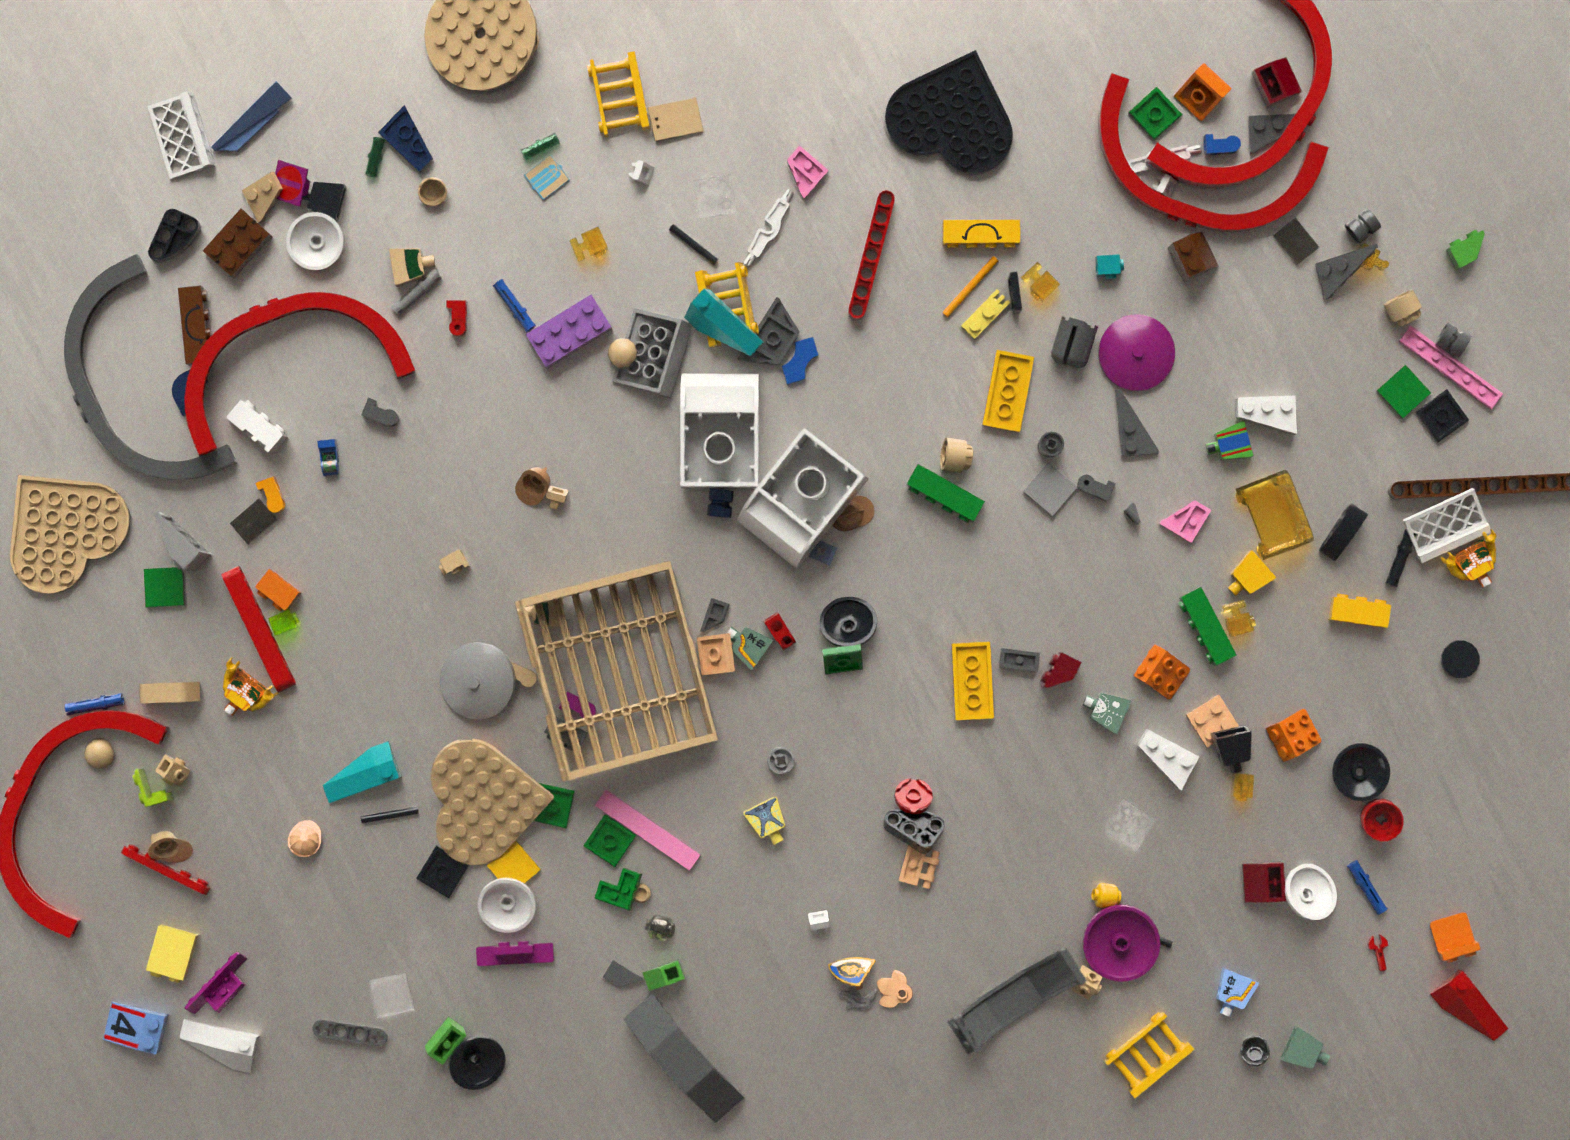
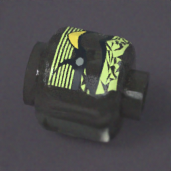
M655 914L651 920H647L645 930L648 931L650 938L667 941L674 935L675 923H673L670 917Z

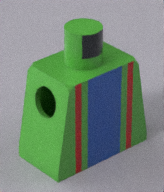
M1245 421L1215 433V442L1205 444L1207 454L1219 453L1220 460L1242 459L1254 456Z

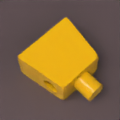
M1251 550L1230 574L1235 579V582L1228 589L1234 596L1242 590L1247 594H1251L1274 580L1276 576Z

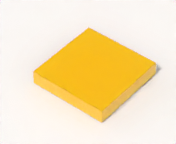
M517 840L499 858L487 865L498 879L512 878L524 884L541 870Z

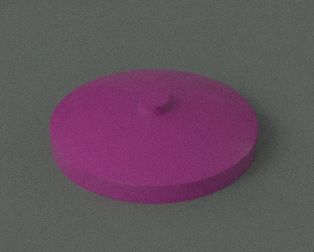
M1140 314L1127 315L1113 322L1101 337L1098 348L1099 363L1105 376L1116 386L1129 391L1148 390L1160 384L1170 373L1175 360L1174 341L1168 329L1158 320Z
M1114 905L1099 911L1089 921L1083 935V950L1089 965L1100 976L1118 982L1131 981L1146 974L1155 964L1160 952V936L1154 921L1144 911L1130 905Z

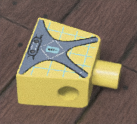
M776 796L743 812L761 838L769 835L773 845L783 841L779 829L785 827V823Z

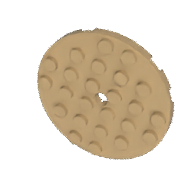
M436 0L429 11L424 36L428 56L435 69L446 80L463 89L489 91L510 83L524 71L534 54L538 30L536 17L528 0ZM484 29L485 36L481 39L477 38V30Z

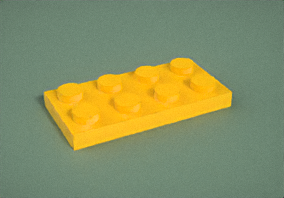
M996 350L983 417V426L1020 433L1034 357Z
M990 642L952 643L955 720L994 719Z

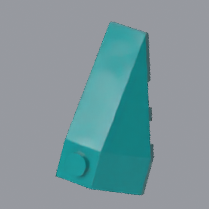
M704 288L696 296L684 316L697 331L749 356H752L763 344V341L710 289Z
M389 741L369 748L323 785L329 803L401 778Z

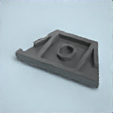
M776 297L758 325L759 333H757V336L763 341V344L752 356L742 352L738 357L739 361L780 365L800 333L781 300Z

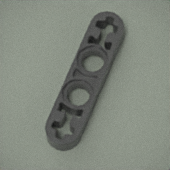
M320 1019L312 1027L313 1033L316 1036L372 1046H382L388 1039L387 1032L384 1029ZM323 1023L324 1027L330 1028V1024H333L332 1035H329L330 1031L327 1030L321 1034L317 1026ZM338 1026H343L346 1029V1034L343 1037L337 1036L335 1033ZM362 1029L365 1032V1037L362 1040L356 1039L354 1036L355 1030ZM368 1030L372 1031L370 1035H377L380 1032L384 1039L380 1040L379 1043L376 1042V1038H370V1041H367L369 1036Z

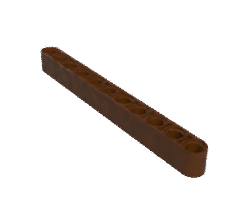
M1570 473L1398 481L1388 487V495L1392 499L1454 497L1469 490L1471 482L1478 484L1477 496L1570 491V487L1566 484V479L1570 477ZM1548 478L1554 480L1555 485L1553 488L1548 487ZM1529 479L1535 481L1536 486L1534 489L1528 487ZM1510 480L1516 482L1515 490L1509 488L1508 483ZM1491 481H1495L1498 485L1495 491L1489 487ZM1453 482L1459 485V491L1457 493H1454L1451 490V485ZM1434 483L1440 486V492L1438 494H1435L1432 491V485ZM1415 484L1421 487V493L1419 495H1416L1413 492V486ZM1396 485L1402 488L1400 496H1397L1393 491Z

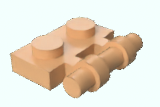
M908 845L898 881L917 886L918 880L923 879V888L930 889L931 883L935 879L936 865H939L940 860L938 857L940 852L932 850L931 857L925 856L926 854L920 853ZM923 862L929 863L926 874L921 873Z

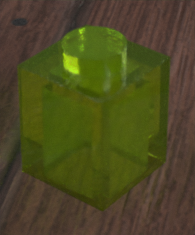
M290 609L268 618L275 636L299 628L297 624L300 622L296 612H292Z

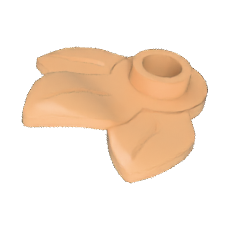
M894 970L892 979L883 978L877 981V987L883 994L879 1001L880 1005L893 1008L899 1003H907L912 999L913 991L907 985V978L902 972ZM901 990H904L906 992V995L904 997L900 996Z

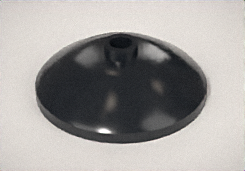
M841 597L830 602L823 609L820 616V629L824 638L837 647L863 645L873 637L877 629V615L873 607L865 600L857 597Z
M1365 743L1352 744L1344 748L1335 758L1332 767V777L1335 786L1344 796L1356 801H1367L1379 796L1387 787L1390 779V765L1386 756L1375 746ZM1358 768L1362 769V774L1359 776L1356 774Z
M475 1036L464 1040L454 1049L449 1059V1072L452 1079L457 1085L468 1090H478L491 1085L500 1077L505 1067L503 1048L496 1040L487 1036Z

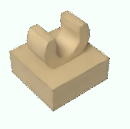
M550 486L546 494V498L551 499L550 508L557 509L560 502L564 503L569 490Z

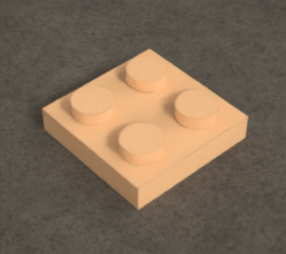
M730 633L697 637L702 676L735 671Z
M1220 695L1215 696L1186 715L1206 747L1214 744L1211 733L1239 726Z

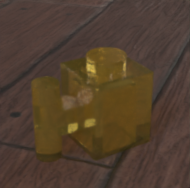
M599 227L582 233L583 243L579 244L576 238L569 240L578 262L586 259L583 254L586 250L589 251L591 257L595 256L596 258L605 255V251L608 250Z
M1363 243L1360 245L1359 249L1370 245ZM1376 249L1374 254L1361 264V267L1369 271L1375 266L1380 271H1383L1389 266V262L1379 259L1378 256L1381 251Z
M1036 262L1021 279L1025 283L1030 279L1034 281L1029 288L1031 290L1030 294L1035 300L1038 301L1040 299L1043 302L1059 287L1060 283L1048 271L1040 276L1037 272L1042 266Z
M1244 599L1222 606L1224 613L1230 611L1232 613V617L1225 619L1230 637L1254 631L1253 626H1256L1253 615H1250L1249 612L1240 613L1239 609L1246 607Z
M1233 773L1231 796L1236 797L1237 801H1247V798H1253L1254 775Z

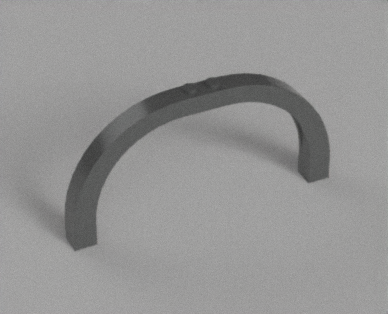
M135 254L109 267L98 275L82 292L70 314L64 339V359L68 379L75 393L73 399L77 406H81L83 410L81 416L84 422L89 423L101 444L115 458L130 468L146 475L169 480H189L209 476L237 463L229 445L226 444L217 448L218 450L185 461H161L143 456L127 446L113 431L88 380L83 358V345L87 327L96 309L112 292L126 283L147 274L140 256Z

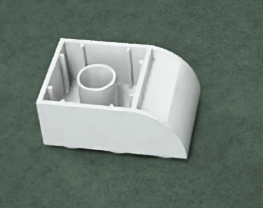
M681 374L680 486L682 489H756L758 487V374Z
M804 428L750 496L741 510L737 522L798 569L868 481V478Z

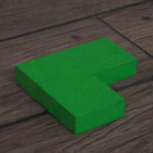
M623 868L618 885L600 880L594 899L631 911L642 874Z

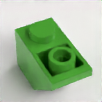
M1474 230L1466 234L1467 239L1463 241L1457 239L1449 243L1450 248L1446 249L1456 270L1477 259L1485 234L1483 230L1480 232Z
M679 959L642 972L649 991L685 979Z

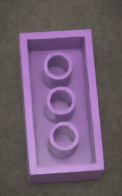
M589 295L530 331L526 336L548 369L612 330V327L593 296Z

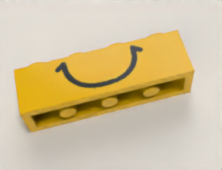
M943 220L942 222L943 245H947V248H958V245H966V248H978V245H985V248H997V245H1004V248H1016V245L1020 244V220Z

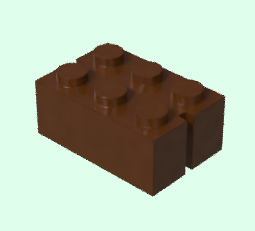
M240 209L203 249V252L235 279L272 238V235L244 210Z

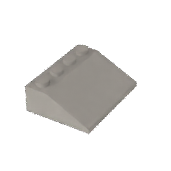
M634 308L625 339H629L634 343L637 350L636 359L629 367H616L612 381L671 398L692 325L681 319Z
M160 512L155 514L169 556L173 558L171 562L178 569L197 571L212 554L170 515Z

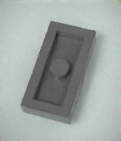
M1001 648L999 667L1038 672L1040 653Z

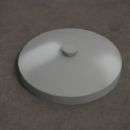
M475 642L457 648L447 657L441 670L440 686L446 702L455 712L469 719L480 720L493 717L508 706L515 692L516 676L510 660L500 649L487 643Z

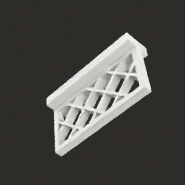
M189 91L148 106L170 179L216 166L194 93ZM181 100L182 109L180 113L171 110L174 102ZM159 107L166 109L162 120L156 117L154 109ZM169 112L178 116L174 125L165 122ZM181 118L187 120L188 123L185 132L177 128ZM164 124L172 128L167 138L161 134ZM175 130L183 133L179 144L171 140ZM187 136L193 139L191 150L182 146ZM169 142L177 146L173 156L168 154L166 150ZM181 148L189 152L185 162L176 158ZM192 154L198 157L200 165L192 167L188 164ZM175 160L183 164L180 172L173 173L172 170Z
M1473 488L1403 519L1415 550V556L1421 563L1479 538L1483 532L1486 534L1491 532L1490 525L1486 521ZM1471 495L1473 498L1471 506L1462 505L1464 499ZM1450 504L1457 505L1453 515L1445 513L1447 506ZM1461 507L1468 510L1465 519L1457 517ZM1472 512L1479 514L1481 520L1474 523L1469 522ZM1430 513H1439L1435 523L1427 520ZM1443 515L1451 518L1447 527L1439 525ZM1415 520L1422 521L1418 531L1411 528V522ZM1455 520L1463 522L1461 528L1457 531L1451 529ZM1426 523L1434 526L1430 536L1422 533ZM1437 528L1446 530L1443 537L1439 539L1434 537ZM1420 535L1428 538L1426 544L1422 547H1418L1417 544Z

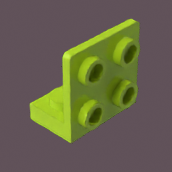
M145 769L134 770L133 780L136 786L139 785L141 792L138 793L139 799L145 807L174 799L172 792L166 793V790L152 793Z

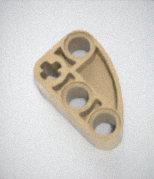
M200 682L139 684L140 703L200 701Z

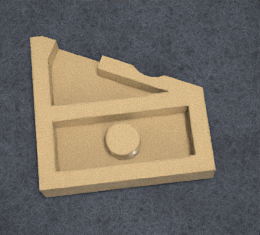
M275 172L268 173L242 190L258 223L265 221V215L269 209H272L276 197L283 190Z

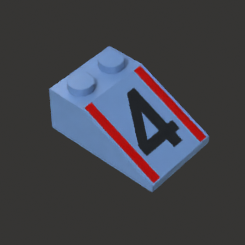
M112 1002L103 1040L135 1050L157 1054L161 1049L169 1014Z

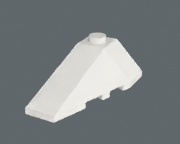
M183 1019L180 1039L230 1069L251 1073L259 1035Z

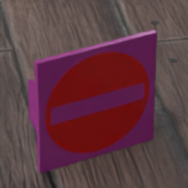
M278 160L275 174L283 190L276 199L301 207L302 197L308 194L310 181L307 179L309 169Z

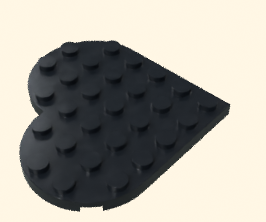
M976 50L903 84L891 96L885 112V124L888 134L900 149L917 156H930L940 152L941 156L950 166L964 173L980 174L994 169L1006 158L1011 148L1013 139L1011 122Z

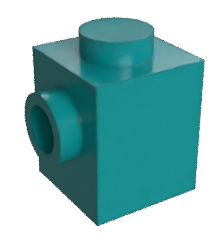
M1120 254L1095 257L1096 277L1105 276L1106 280L1117 279L1116 276H1119L1121 271L1124 270V260L1120 259Z

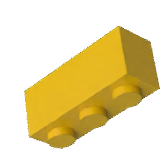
M1337 594V597H1331L1328 620L1388 628L1391 605L1386 604V600L1375 599V602H1368V598L1358 596L1354 600L1348 599L1349 595Z

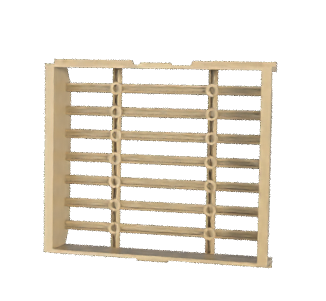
M670 561L528 597L515 602L531 666L536 668L548 713L545 719L562 782L718 740L702 678L699 673L698 659L693 640L688 632L686 618ZM663 571L665 572L675 609L666 613L662 612L653 574ZM642 577L646 578L655 611L654 616L644 618L634 579ZM626 581L637 620L628 623L625 621L616 584ZM609 586L619 624L609 628L607 627L597 590ZM588 591L591 593L600 630L593 632L588 630L579 596L580 593ZM572 596L582 635L574 637L570 636L561 603V598ZM550 601L554 602L563 640L555 642L551 640L542 603ZM535 606L544 645L536 646L526 607ZM673 618L678 620L695 688L686 691L682 687L665 620ZM658 623L676 690L675 694L667 696L664 693L647 625ZM635 628L640 629L658 698L649 701L646 699L628 630ZM620 632L640 702L630 706L627 702L610 635ZM601 637L604 641L621 708L611 711L591 641ZM582 642L585 644L603 712L593 716L591 715L573 648L574 644ZM566 647L584 718L574 721L554 651ZM544 652L548 654L566 722L559 725L556 722L538 655ZM697 695L708 732L707 735L700 737L695 735L686 698ZM679 701L689 738L681 742L677 741L668 708V703ZM656 706L661 707L670 745L659 747L649 708ZM641 710L652 750L644 752L640 750L631 713ZM622 715L624 716L633 750V755L622 757L612 718ZM604 720L615 760L607 762L603 760L594 723ZM585 725L587 726L596 760V765L585 767L575 729ZM567 730L578 770L571 772L569 771L559 733Z

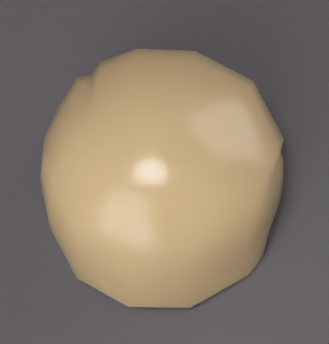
M431 177L420 183L417 193L419 199L425 205L433 207L445 201L447 189L440 179Z
M629 339L615 340L608 348L610 362L617 368L629 367L636 359V347Z
M96 738L87 744L84 755L89 766L102 769L111 764L114 758V751L108 740Z

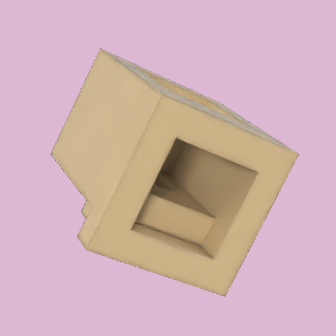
M461 549L439 560L441 563L439 568L443 575L449 573L455 575L462 571V566H465V568L470 567Z

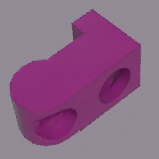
M567 691L566 696L570 709L578 712L584 718L579 697ZM588 702L591 715H596L595 705Z

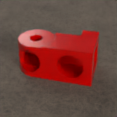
M446 300V308L452 309V321L449 324V331L455 336H463L467 330V301Z
M778 612L763 621L783 651L796 643Z

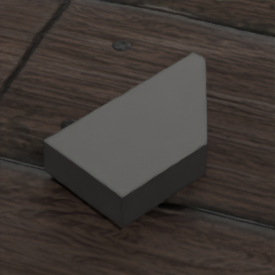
M711 598L700 632H705L723 623L730 604Z
M614 960L603 976L619 987L643 980L641 976Z

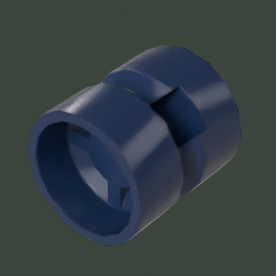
M710 489L709 500L711 503L708 504L707 516L731 518L732 507L730 503L733 502L734 491Z

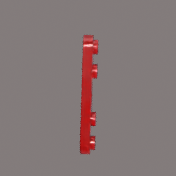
M132 844L123 847L121 854L201 894H208L210 887L207 881L200 878L195 880L191 878L192 874L182 869L179 872L151 858L148 852L146 855L139 852L140 848Z

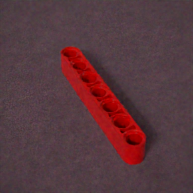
M888 190L882 191L877 198L848 309V314L853 320L862 319L867 309L895 201L894 194ZM882 196H889L891 203L884 205L881 202ZM883 214L887 220L884 223H879L876 221V216ZM878 232L881 234L882 239L875 242L871 239V234ZM874 251L877 254V258L869 260L866 257V253ZM864 269H869L872 272V276L865 279L862 277L861 272ZM858 288H865L867 295L859 297L856 291ZM854 306L861 307L862 314L859 316L854 315L851 311Z
M237 566L222 573L224 583L275 689L280 693L296 685L295 679L240 566Z

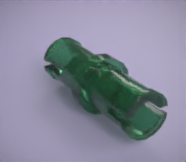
M554 132L542 140H535L536 143L521 149V152L527 161L540 153H546L545 150L560 144V141Z
M373 137L371 151L367 155V158H369L365 172L367 176L377 177L379 163L383 158L381 156L385 142L383 138Z

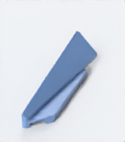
M277 81L274 82L211 148L214 151L238 152L279 113L277 109L290 101L292 97Z

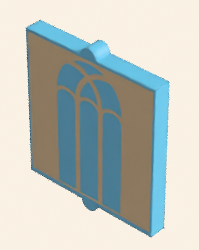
M551 155L524 175L532 185V189L536 190L543 200L570 180L562 170V166L558 165Z

